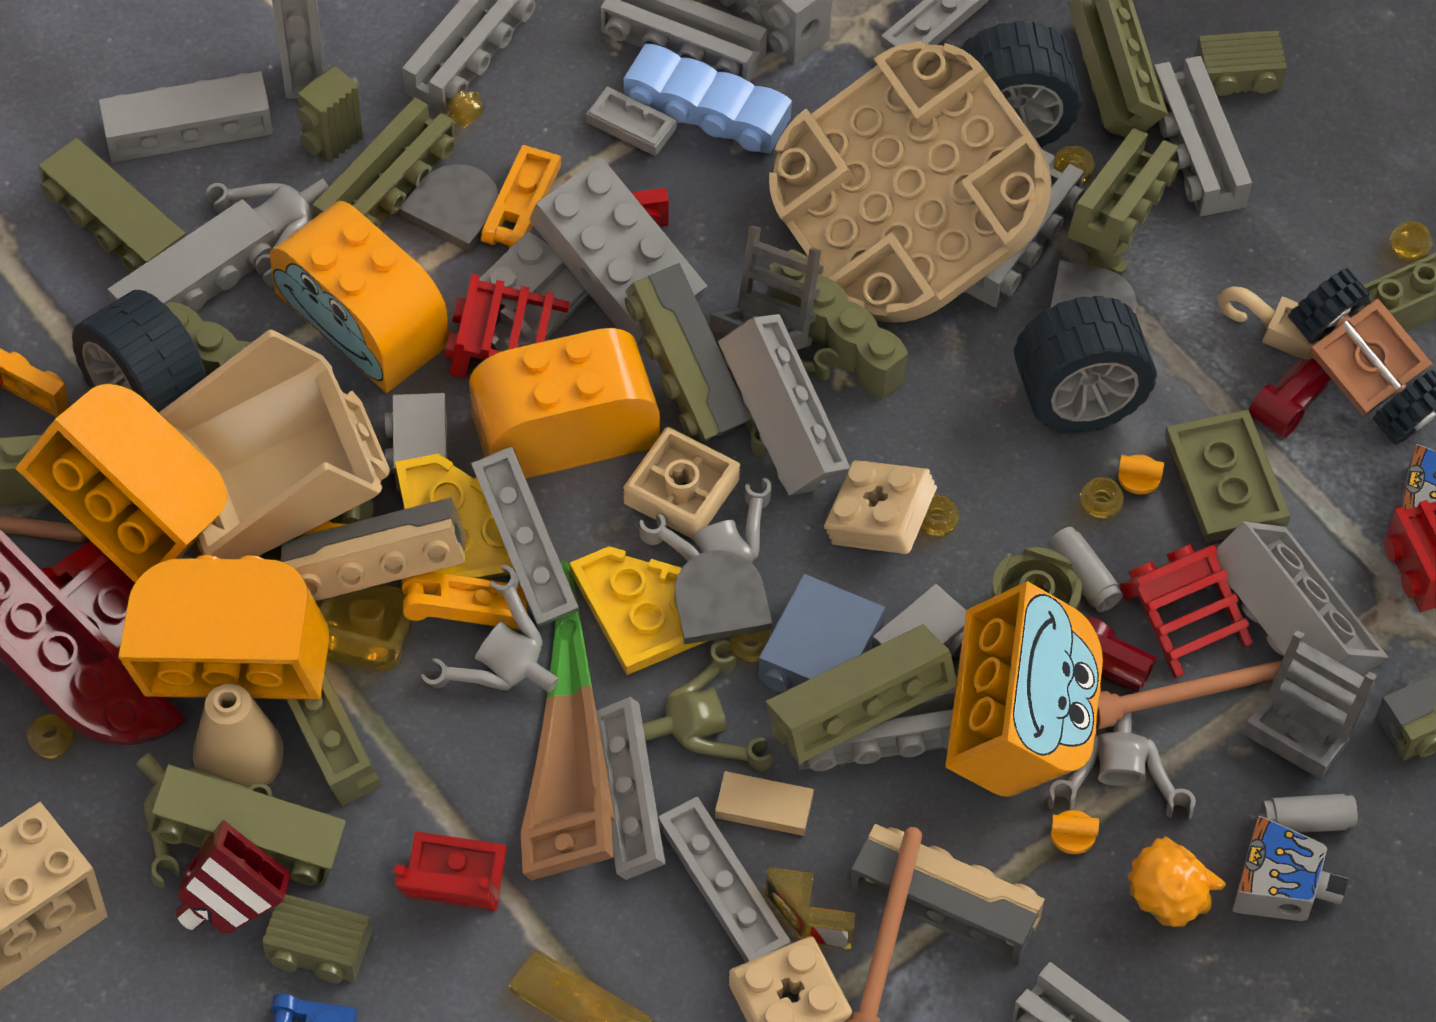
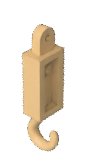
M1232 286L1224 289L1218 295V307L1232 320L1243 323L1247 320L1248 316L1245 312L1235 309L1231 305V301L1247 306L1267 328L1262 343L1300 359L1313 358L1309 351L1319 340L1312 344L1309 343L1288 318L1292 309L1298 306L1297 302L1282 296L1275 311L1255 293L1243 287Z

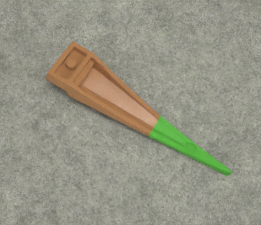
M562 560V568L577 602L574 580L570 573L569 564ZM579 611L555 620L550 672L558 677L559 681L550 693L547 692L537 759L520 832L522 873L531 881L613 858L611 822L615 820Z

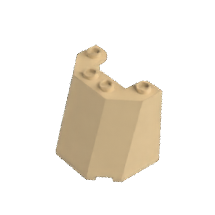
M274 330L266 331L159 412L217 469L226 487L227 501L225 508L212 524L198 536L197 545L203 555H212L220 559H240L247 555L260 556L374 498L382 489L380 482L390 472L362 401L353 391L347 394L342 392L333 374L332 366L323 355Z

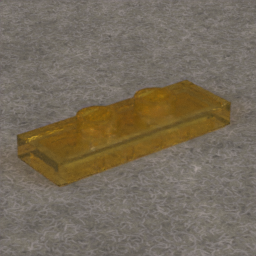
M537 949L532 952L509 984L511 993L560 1022H654L652 1017Z

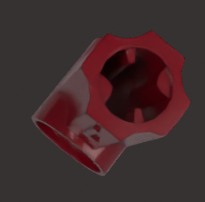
M1301 358L1275 386L1268 384L1257 394L1249 407V413L1257 422L1280 438L1285 439L1296 429L1304 416L1305 410L1328 387L1330 377L1313 358Z
M1086 617L1094 628L1101 645L1103 657L1101 676L1136 693L1140 692L1149 679L1157 657L1115 638L1112 629L1099 619Z

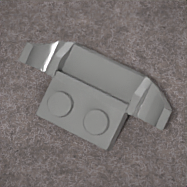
M529 231L479 278L480 281L496 284V280L505 281L504 286L519 290L521 285L530 287L529 292L544 296L546 291L555 293L554 298L570 301L567 313L551 309L545 341L590 297L589 293L554 250ZM501 298L499 306L501 321L495 326L491 346L499 351H506L508 348L518 301ZM526 303L517 348L535 344L542 307Z

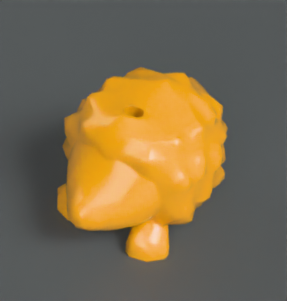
M1166 836L1163 839L1157 838L1151 846L1142 849L1139 856L1132 861V870L1127 876L1131 884L1130 895L1136 900L1140 909L1151 913L1163 926L1184 927L1188 921L1194 920L1199 914L1208 913L1212 905L1209 890H1222L1226 886V883L1209 869L1205 868L1195 855Z

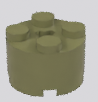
M1041 547L1027 548L1021 554L1013 557L1009 555L1004 558L995 570L990 599L1028 581L1076 610L1079 609L1082 594L1080 577H1077L1072 569L1071 562L1056 551Z

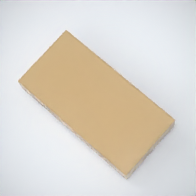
M725 771L715 809V818L804 836L814 789Z

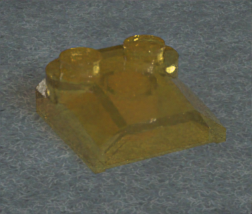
M380 584L325 598L320 611L329 629L327 659L376 672L388 671L397 667L402 660L403 644L414 622L407 619L403 614V599L406 595L402 589Z

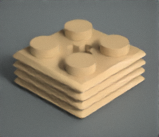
M667 427L624 485V504L655 520L657 514H662L665 517L666 526L693 539V535L697 531L708 526L740 479V463Z
M852 461L824 524V528L827 529L826 533L829 534V539L832 540L831 543L839 546L908 554L912 549L937 489L932 475L929 474L930 470L927 468L868 461Z
M812 936L746 962L729 971V987L747 1022H846V1020L852 1017V1009L815 938ZM788 992L797 994L798 1002L792 1003L788 997L782 998V994Z

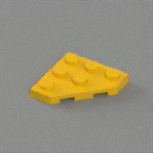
M439 453L395 462L404 509L452 497L465 531V563L431 572L485 580L510 575L500 567L501 565L506 564L515 571L476 477L474 479L458 469L451 461Z
M610 546L569 563L570 573L626 675L707 642L703 641L684 645L675 605V583L682 569L681 567L651 559L650 562L626 556V551Z

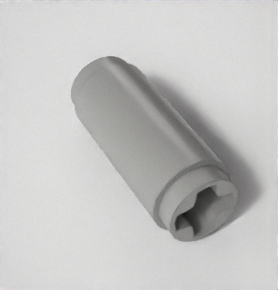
M1066 527L1057 532L1050 539L1048 545L1051 550L1062 554L1071 562L1072 569L1077 577H1080L1084 598L1091 607H1095L1100 613L1113 608L1123 597L1120 585L1080 532H1076L1073 527Z
M1328 794L1279 797L1261 801L1260 816L1298 833L1340 831L1356 827L1357 804L1353 795Z

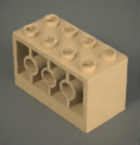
M41 801L0 828L1 990L108 917L93 867Z

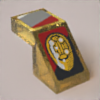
M774 867L767 868L765 895L801 939L812 936L818 945L851 949L856 913L810 907L814 873Z

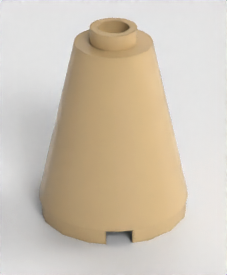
M224 684L216 687L206 698L193 747L195 768L205 770L246 787L255 783L270 784L276 778L283 765L284 747L279 731L244 688L235 684Z

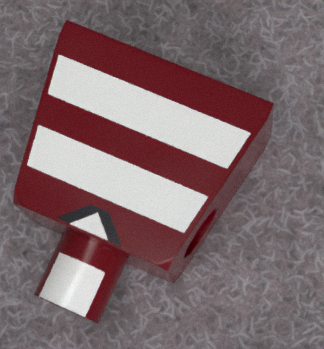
M223 820L183 872L177 892L179 899L183 903L176 909V916L180 923L190 930H195L206 920L222 933H231L283 902L291 873Z

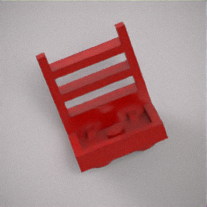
M471 274L466 299L457 297L452 322L460 324L458 334L449 332L444 357L452 359L449 375L465 379L470 357L486 360L502 352L490 349L501 298L518 301L507 350L517 348L526 303L542 307L535 343L545 341L551 309L567 313L570 301L554 298L555 293L546 291L545 296L529 292L530 287L521 285L520 290L504 286L505 281L496 280V284L480 281V275Z
M1428 500L1419 502L1418 507L1405 510L1404 507L1396 508L1387 535L1383 540L1384 550L1388 559L1396 563L1401 573V583L1408 598L1414 599L1420 612L1436 608V501L1429 503Z
M1191 544L1166 554L1169 560L1168 563L1156 568L1153 561L1137 566L1128 571L1131 579L1119 584L1124 601L1139 596L1174 678L1184 675L1178 660L1179 657L1236 632L1243 647L1253 644L1247 629L1249 623L1246 618H1242L1236 604L1239 602L1236 593L1232 594L1226 581L1228 577L1226 570L1221 569L1215 553L1218 552L1215 545L1193 551ZM1211 584H1216L1222 599L1168 623H1162L1157 608ZM1226 608L1232 621L1231 624L1175 649L1173 648L1167 633Z
M415 831L409 868L405 865L395 864V886L407 898L497 911L508 847L505 844Z

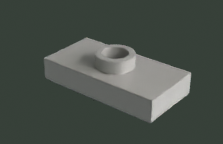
M608 86L586 113V123L655 157L677 129L676 119Z

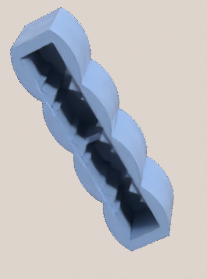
M645 44L623 78L624 95L657 111L660 110L664 114L676 119L677 123L698 125L705 133L712 137L734 139L744 149L752 152L771 153L791 119L792 100L784 94L771 88L754 86L749 81L731 73L717 72L703 62L690 58H681L674 52L654 44Z

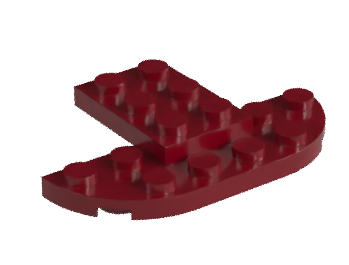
M0 529V658L63 722L79 733L97 741L116 745L143 744L164 737L180 726L186 718L166 697L144 696L119 659L128 601L135 582L103 553L60 590Z

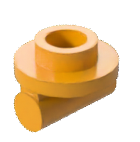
M1121 455L1118 480L1125 490L1133 494L1143 495L1151 493L1160 484L1164 462L1155 461L1145 455Z
M1068 810L1059 815H1052L1051 839L1058 849L1068 854H1081L1093 846L1096 837H1098L1099 818H1091L1086 813L1077 810Z

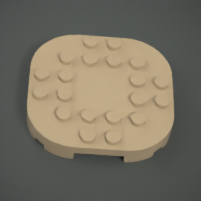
M914 41L882 52L873 58L877 66L812 114L807 109L798 114L784 130L775 147V151L778 154L773 173L769 172V187L772 202L779 217L788 226L807 256L811 248L821 250L819 264L824 265L823 273L820 275L835 281L845 291L850 302L864 307L872 314L876 321L896 323L916 320L948 304L1019 252L1037 232L1049 205L1051 194L1050 169L1040 145L981 64L964 50L947 43L942 46L924 44L923 41Z

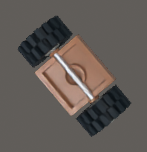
M1349 268L1342 269L1332 275L1327 281L1322 282L1317 289L1312 290L1306 298L1302 299L1298 306L1292 309L1288 318L1309 343L1312 344L1320 340L1312 346L1309 353L1363 418L1390 397H1393L1383 408L1378 410L1376 415L1373 416V420L1394 445H1398L1436 417V372L1432 369L1423 376L1421 375L1433 363L1378 298L1351 317L1355 310L1359 309L1368 300L1370 293Z

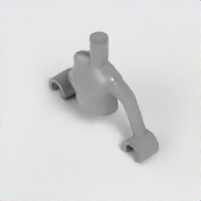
M323 178L301 192L282 183L257 184L235 189H227L222 183H214L207 188L206 197L211 204H214L213 207L217 214L234 205V201L270 197L263 204L253 208V210L273 229L276 243L274 247H276L312 220L310 205L329 186ZM270 253L263 254L257 258L255 268L260 275H263L265 284L274 287Z
M766 478L762 479L763 493H754L750 489L749 484L745 486V502L749 506L746 522V542L739 535L735 521L726 520L704 527L693 535L697 551L690 543L666 528L665 517L662 514L656 515L657 529L647 528L644 525V521L640 520V538L649 545H657L664 541L679 552L687 561L699 555V552L701 554L713 550H724L739 554L753 563L759 556L761 512L770 503L771 482Z
M506 564L500 566L507 574L511 575V579L506 585H498L493 580H490V583L497 593L504 596L516 624L525 636L509 628L503 621L499 622L485 639L475 656L477 661L488 666L495 674L477 669L447 667L441 660L436 658L432 659V661L442 668L441 676L438 679L430 680L424 674H421L422 679L429 687L440 689L445 687L449 680L480 684L498 690H510L526 677L548 693L556 687L559 678L537 663L543 640L516 592L519 579L510 566Z
M1132 713L1123 714V718L1117 720L1113 732L1095 735L1093 751L1088 762L1083 767L1075 770L1068 780L1053 782L1050 786L1047 801L1048 807L1053 809L1054 798L1059 796L1065 797L1070 804L1069 810H1072L1077 790L1091 772L1098 756L1100 763L1098 780L1103 784L1118 787H1137L1143 785L1146 782L1145 762L1147 759V766L1151 777L1168 802L1165 812L1169 818L1172 817L1173 807L1180 805L1187 809V818L1191 819L1196 803L1195 796L1189 790L1183 788L1175 790L1164 770L1155 743L1151 739L1132 733Z

